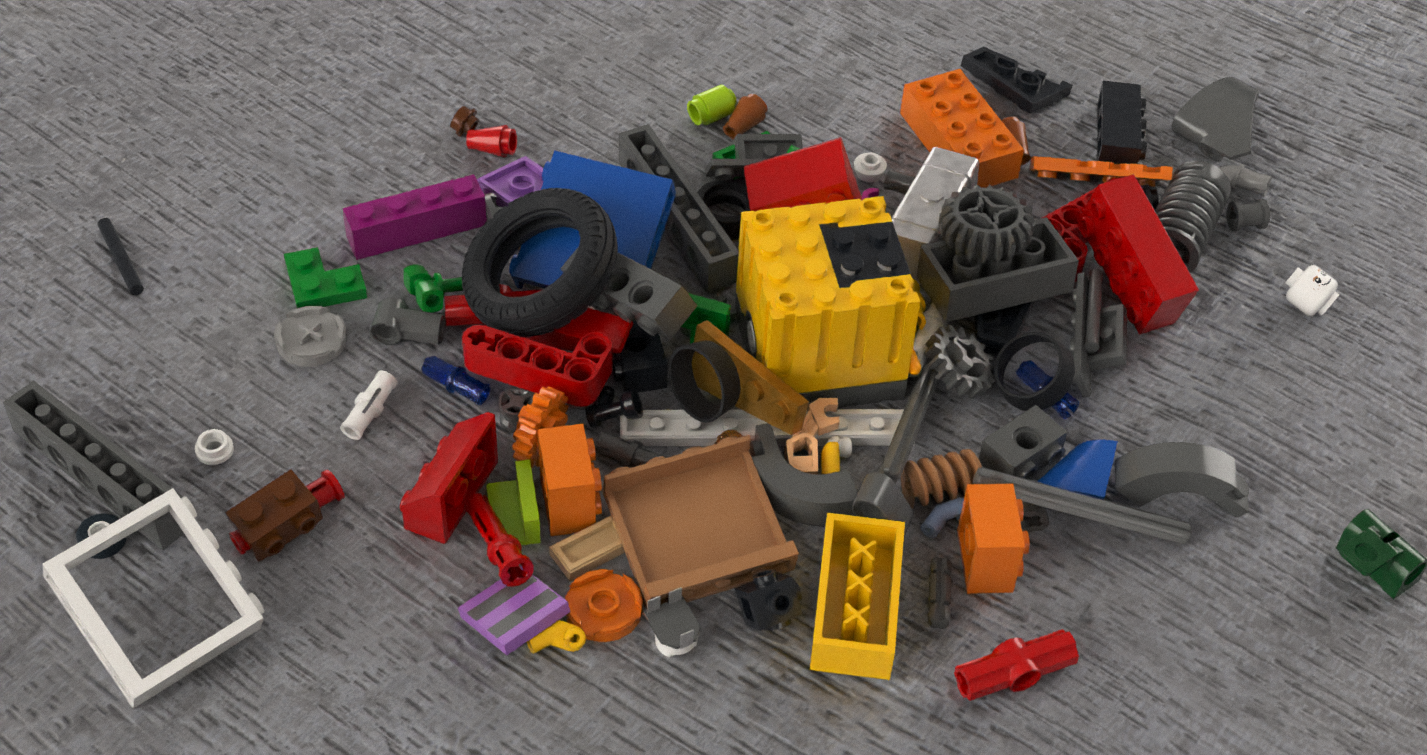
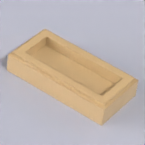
M611 515L549 547L550 556L569 581L625 553Z

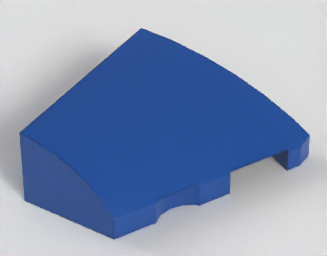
M1098 439L1078 444L1037 482L1104 500L1118 441Z

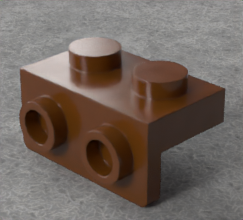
M292 469L225 512L229 522L250 546L252 554L258 562L278 554L287 543L301 534L312 531L318 522L323 519L317 499Z

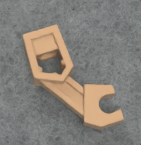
M818 398L808 405V413L805 416L802 430L795 433L785 443L784 457L792 467L805 473L818 475V440L815 436L838 429L839 416L828 417L825 415V412L828 411L837 412L838 398ZM802 449L808 451V456L793 455V453Z

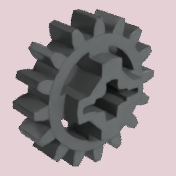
M948 325L945 329L940 327L925 343L928 349L924 352V355L932 360L927 364L928 367L936 369L938 373L935 378L943 381L948 390L952 387L956 388L958 396L962 397L965 393H967L970 399H973L976 395L982 396L996 381L993 375L994 365L989 363L994 359L993 356L985 354L983 351L986 347L984 343L981 344L975 339L974 334H971L969 337L966 336L962 327L955 331L952 325Z

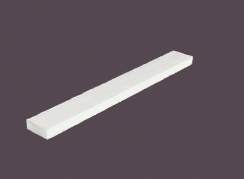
M837 409V412H825V415L828 417L839 416V427L837 430L820 436L817 434L815 438L818 440V446H824L833 436L850 438L852 446H890L904 409ZM643 410V416L639 419L629 420L624 415L620 416V438L630 442L637 440L642 442L643 446H711L730 436L739 438L750 435L751 441H754L756 425L767 424V422L743 410H729L716 420L707 423L692 418L684 410ZM771 425L778 446H785L786 440L792 438L793 435Z

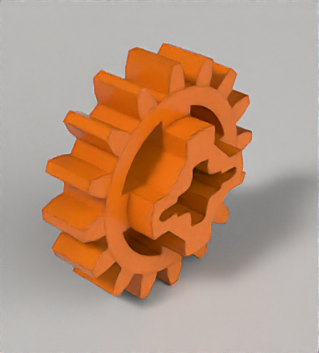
M549 386L547 388L542 387L539 394H534L531 405L527 404L522 407L518 414L517 428L513 434V439L515 440L512 449L515 450L514 459H517V461L530 459L531 468H534V466L539 467L538 429L565 426L568 421V415L565 413L569 407L566 405L568 397L564 395L565 393Z

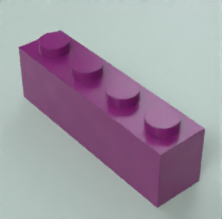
M474 174L342 208L346 237L356 260L482 227L487 221L485 195Z

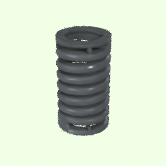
M1204 161L1185 162L1174 171L1172 180L1169 181L1168 187L1165 189L1164 195L1161 197L1155 211L1189 273L1197 267L1231 193V184L1225 173L1213 164Z

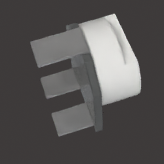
M682 587L670 591L669 600L666 603L660 605V596L647 601V610L643 611V614L655 633V644L662 654L667 657L681 655L697 646L700 624L682 596Z

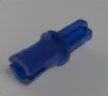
M436 356L427 357L424 360L421 368L422 373L446 386L447 392H456L478 406L482 405L488 398L491 390L490 385L467 374L464 367H454Z
M1032 360L1023 361L1016 371L1017 376L1034 392L1043 389L1054 377L1047 375ZM1067 392L1060 401L1051 407L1063 419L1071 416L1067 409L1075 413L1079 407V401Z

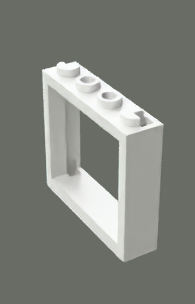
M174 488L42 564L43 577L133 709L260 630L264 618L261 615L264 613V609L259 599L253 593L247 595L239 583L242 581V578L236 566L230 560L224 562L217 552L219 544L213 533L208 528L201 529L194 519L197 517V513L192 503L185 496L180 498ZM170 512L242 617L141 679L69 573V570Z

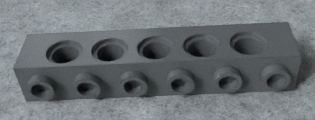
M647 124L619 133V164L621 167L673 180L676 196L664 230L707 293L737 283L738 249L650 125Z
M34 380L3 402L15 433L120 517L126 516L172 489ZM170 512L138 530L162 550L184 534Z

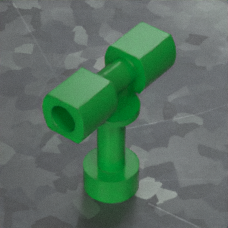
M418 264L409 265L404 268V286L410 294L416 296V302L424 312L434 313L443 309L444 293L463 291L462 277L442 279L439 272L434 273V276L431 277L425 267Z

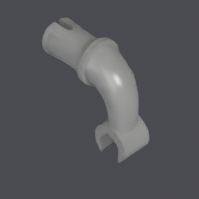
M1242 163L1239 166L1228 165L1219 168L1228 177L1233 189L1239 187L1261 196L1267 194L1272 176L1247 169L1245 164Z

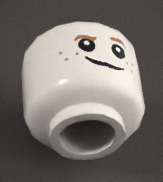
M1316 265L1308 266L1305 271L1298 267L1285 282L1290 287L1286 293V299L1307 316H1313L1316 313L1322 316L1340 295L1336 292L1338 287L1337 281Z

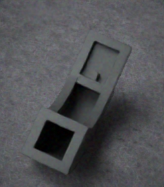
M771 424L756 425L755 439L750 443V455L772 508L776 513L798 523L822 527L826 525L827 513L855 516L851 508L858 492L849 470L819 475L797 470L783 458Z
M1166 442L1144 446L1115 459V489L1140 507L1166 494L1189 492L1210 498L1236 518L1249 512L1248 484L1242 476L1236 475L1235 458L1219 449L1196 443Z

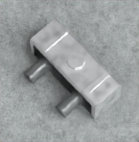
M933 147L916 176L898 172L891 168L885 176V190L905 194L891 219L911 276L917 280L919 285L921 284L917 279L920 247L944 241L941 239L940 225L938 224L945 199L951 197L952 192H960L962 187L973 189L975 184H977L979 160L977 158Z

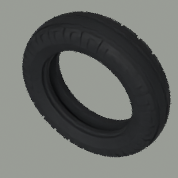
M542 189L511 201L507 207L504 206L493 215V218H489L480 228L465 255L462 268V287L469 307L486 326L520 337L543 335L572 322V319L575 320L582 315L588 306L591 307L601 295V292L606 288L613 274L618 252L614 226L608 214L596 201L583 193L571 189ZM569 227L579 231L580 243L576 256L568 269L555 282L537 293L524 297H507L500 293L499 284L503 269L513 253L523 243L549 229Z

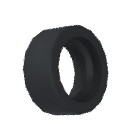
M713 180L704 184L697 191L708 208L718 203H731L743 208L744 212L750 211L747 186L739 180ZM711 212L730 240H738L740 236L741 213L736 216L727 217Z

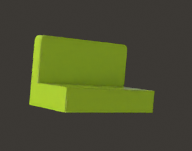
M530 459L515 461L516 480L488 483L486 485L488 501L506 532L518 538L521 546L541 543L540 519Z

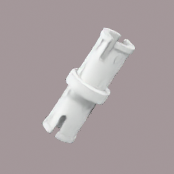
M383 370L378 371L365 392L357 395L354 401V408L340 426L343 434L353 440H360L373 418L381 415L384 409V402L398 383L392 374ZM375 397V400L373 401L365 414L362 413L367 404L369 403V401L371 400V398Z

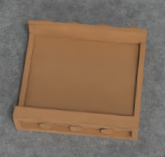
M750 435L739 438L736 436L726 437L711 446L704 448L694 446L686 449L679 455L668 458L664 456L655 457L647 461L646 464L632 468L627 466L619 467L604 475L603 495L636 584L640 588L646 610L648 600L660 596V605L666 603L669 600V592L682 587V596L685 601L690 602L754 581L753 575L764 570L775 569L776 572L783 574L795 569L799 552L794 541L787 542L750 455Z

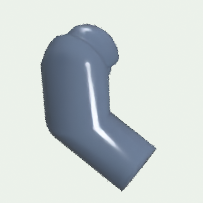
M959 497L936 505L920 527L923 534L929 538H935L949 520L956 517L959 522L964 498Z

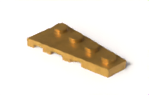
M707 320L698 324L693 343L706 340L720 345L732 358L737 368L741 391L735 407L790 435L801 431L809 401ZM695 351L692 359V369L698 388L722 399L721 386L715 370L702 354Z

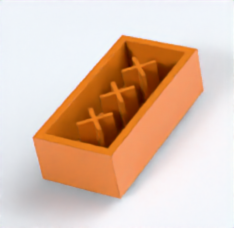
M961 69L904 84L900 114L929 153L933 147H938L977 158L979 160L977 185L981 188H987L989 184L991 186L1001 184L1019 177L1024 153L1023 147Z

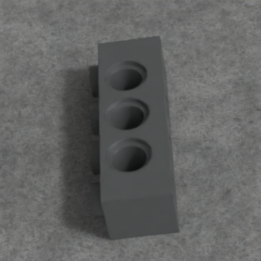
M578 248L560 268L563 273L574 260ZM618 252L613 274L606 288L595 301L597 305L605 310L609 306L612 307L614 312L626 322L630 323L634 319L648 334L655 336L656 333H659L670 340L697 307V304L682 285Z

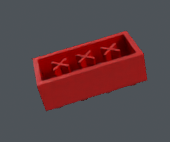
M1132 174L1099 184L1077 220L1082 236L1087 238L1094 251L1096 262L1103 267L1109 278L1112 291L1118 295L1122 304H1124L1128 313L1127 319L1130 323L1134 324L1139 335L1174 324L1197 294L1199 288L1135 175Z

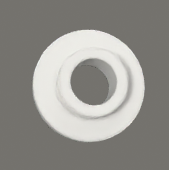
M876 153L860 154L854 161L856 175L864 182H876L886 172L887 163L885 159Z
M218 429L203 432L195 444L196 457L200 462L207 465H217L227 461L234 451L232 439Z

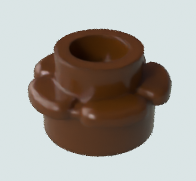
M462 106L456 112L450 127L456 131L459 137L464 133L467 134L468 130L476 129L479 123V119L475 117L477 110L475 108L470 110L466 106Z

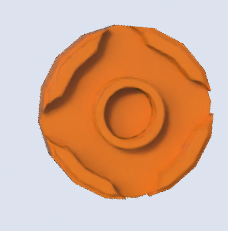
M599 569L584 573L571 583L570 589L565 595V600L568 601L570 612L565 615L566 621L580 627L584 631L587 640L598 642L619 640L630 634L641 620L643 598L640 588L631 577L623 574V577L619 574H613V570Z

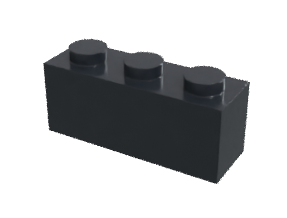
M1102 81L1097 102V161L1112 162L1114 164H1138L1139 160L1144 161L1147 141H1142L1145 136L1147 121L1146 119H1141V117H1144L1146 109V98H1141V85Z

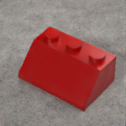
M841 137L744 166L750 211H754V213L758 210L772 208H792L800 205L828 204L830 202L861 199L862 201Z
M486 412L459 422L448 436H444L440 440L436 455L430 463L424 464L417 483L412 490H407L401 499L400 511L403 515L404 529L443 544L447 543L466 513L464 508L466 499L473 494L479 493L498 463L495 414Z

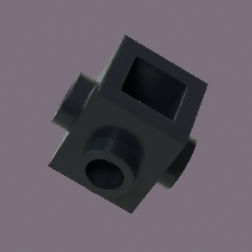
M775 569L761 571L753 575L754 581L734 588L746 626L756 630L784 628L791 624V618L803 614L799 603L802 601V593L798 583L791 576L776 572Z

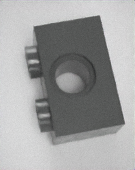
M1035 405L984 438L979 461L983 468L1031 480L1037 471L1047 464L1052 466L1061 459L1065 452L1063 447L1067 431Z

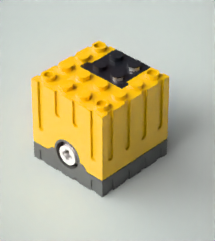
M884 196L865 198L862 201L861 199L830 202L828 204L817 203L794 206L792 208L758 210L755 213L754 211L741 212L735 309L743 344L750 355L809 401L808 405L818 398H838V408L853 404L864 405L880 403L884 400H903L905 398L921 301L918 293L913 292L914 281L890 213H885L886 202Z

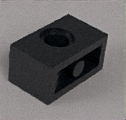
M633 319V326L621 353H613L615 360H613L615 381L622 382L624 392L634 389L639 393L667 388L668 363L659 333H656L655 336L648 334Z

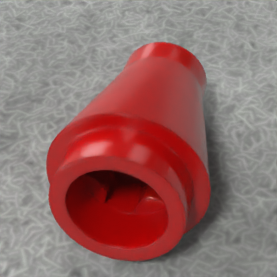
M507 125L468 130L466 145L468 149H475L505 158L507 155H513L516 151L517 133L515 129L509 128Z

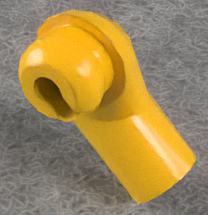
M558 620L526 643L533 654L549 646L574 652L583 647L586 642V636L580 627Z

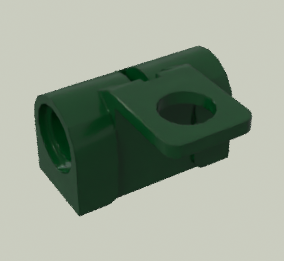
M1370 509L1361 511L1350 521L1336 546L1339 554L1362 575L1370 576L1392 599L1397 598L1418 583L1427 567V559Z

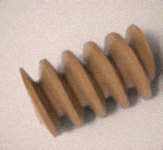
M963 449L959 454L957 452H948L945 458L942 455H934L931 461L923 457L917 461V464L909 460L901 475L903 495L912 509L914 508L915 497H918L922 506H928L929 494H932L936 503H942L943 491L947 492L950 500L957 498V488H960L965 496L967 484H973L974 475L982 465L971 449Z

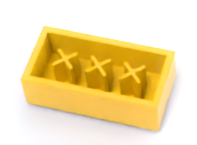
M827 513L809 670L890 680L896 646L905 522Z

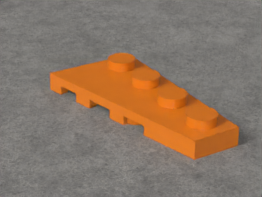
M1033 156L1030 159L1029 170L1038 171L1037 177L1057 179V173H1069L1070 180L1090 181V175L1103 176L1102 183L1116 177L1134 174L1140 186L1149 184L1150 187H1155L1156 181L1172 180L1173 167H1147L1143 164H1114L1104 161L1085 162L1078 159Z

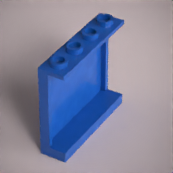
M554 150L551 162L547 161L543 168L542 181L544 182L541 190L565 188L578 191L592 198L605 210L614 226L618 253L652 269L676 196L673 180ZM569 227L549 229L523 243L518 255H513L509 266V273L516 287L522 289L524 283L546 288L555 282L563 274L560 268L579 246V231Z

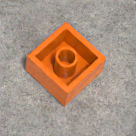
M584 424L538 429L540 481L550 537L577 533L596 523V515L602 514L599 492L602 491L600 470L594 467V462H591L596 461L593 438L586 439Z
M967 484L957 529L967 594L1013 593L1017 577L1023 576V554L1029 553L1030 541L1028 531H1022L1023 502L1021 499H1016L1014 484Z

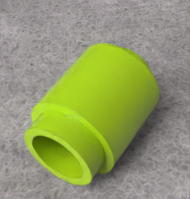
M720 84L694 95L692 100L687 103V110L691 120L696 125H709L731 115L737 100L730 88Z

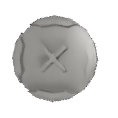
M305 306L294 309L286 314L287 318L282 323L279 321L275 327L274 340L279 355L287 362L298 366L315 367L329 363L341 354L347 342V330L342 317L337 313L336 315L330 313L328 308L322 306Z

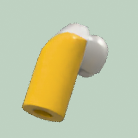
M833 436L828 440L821 451V474L840 471V457L848 458L852 453V441L850 438Z

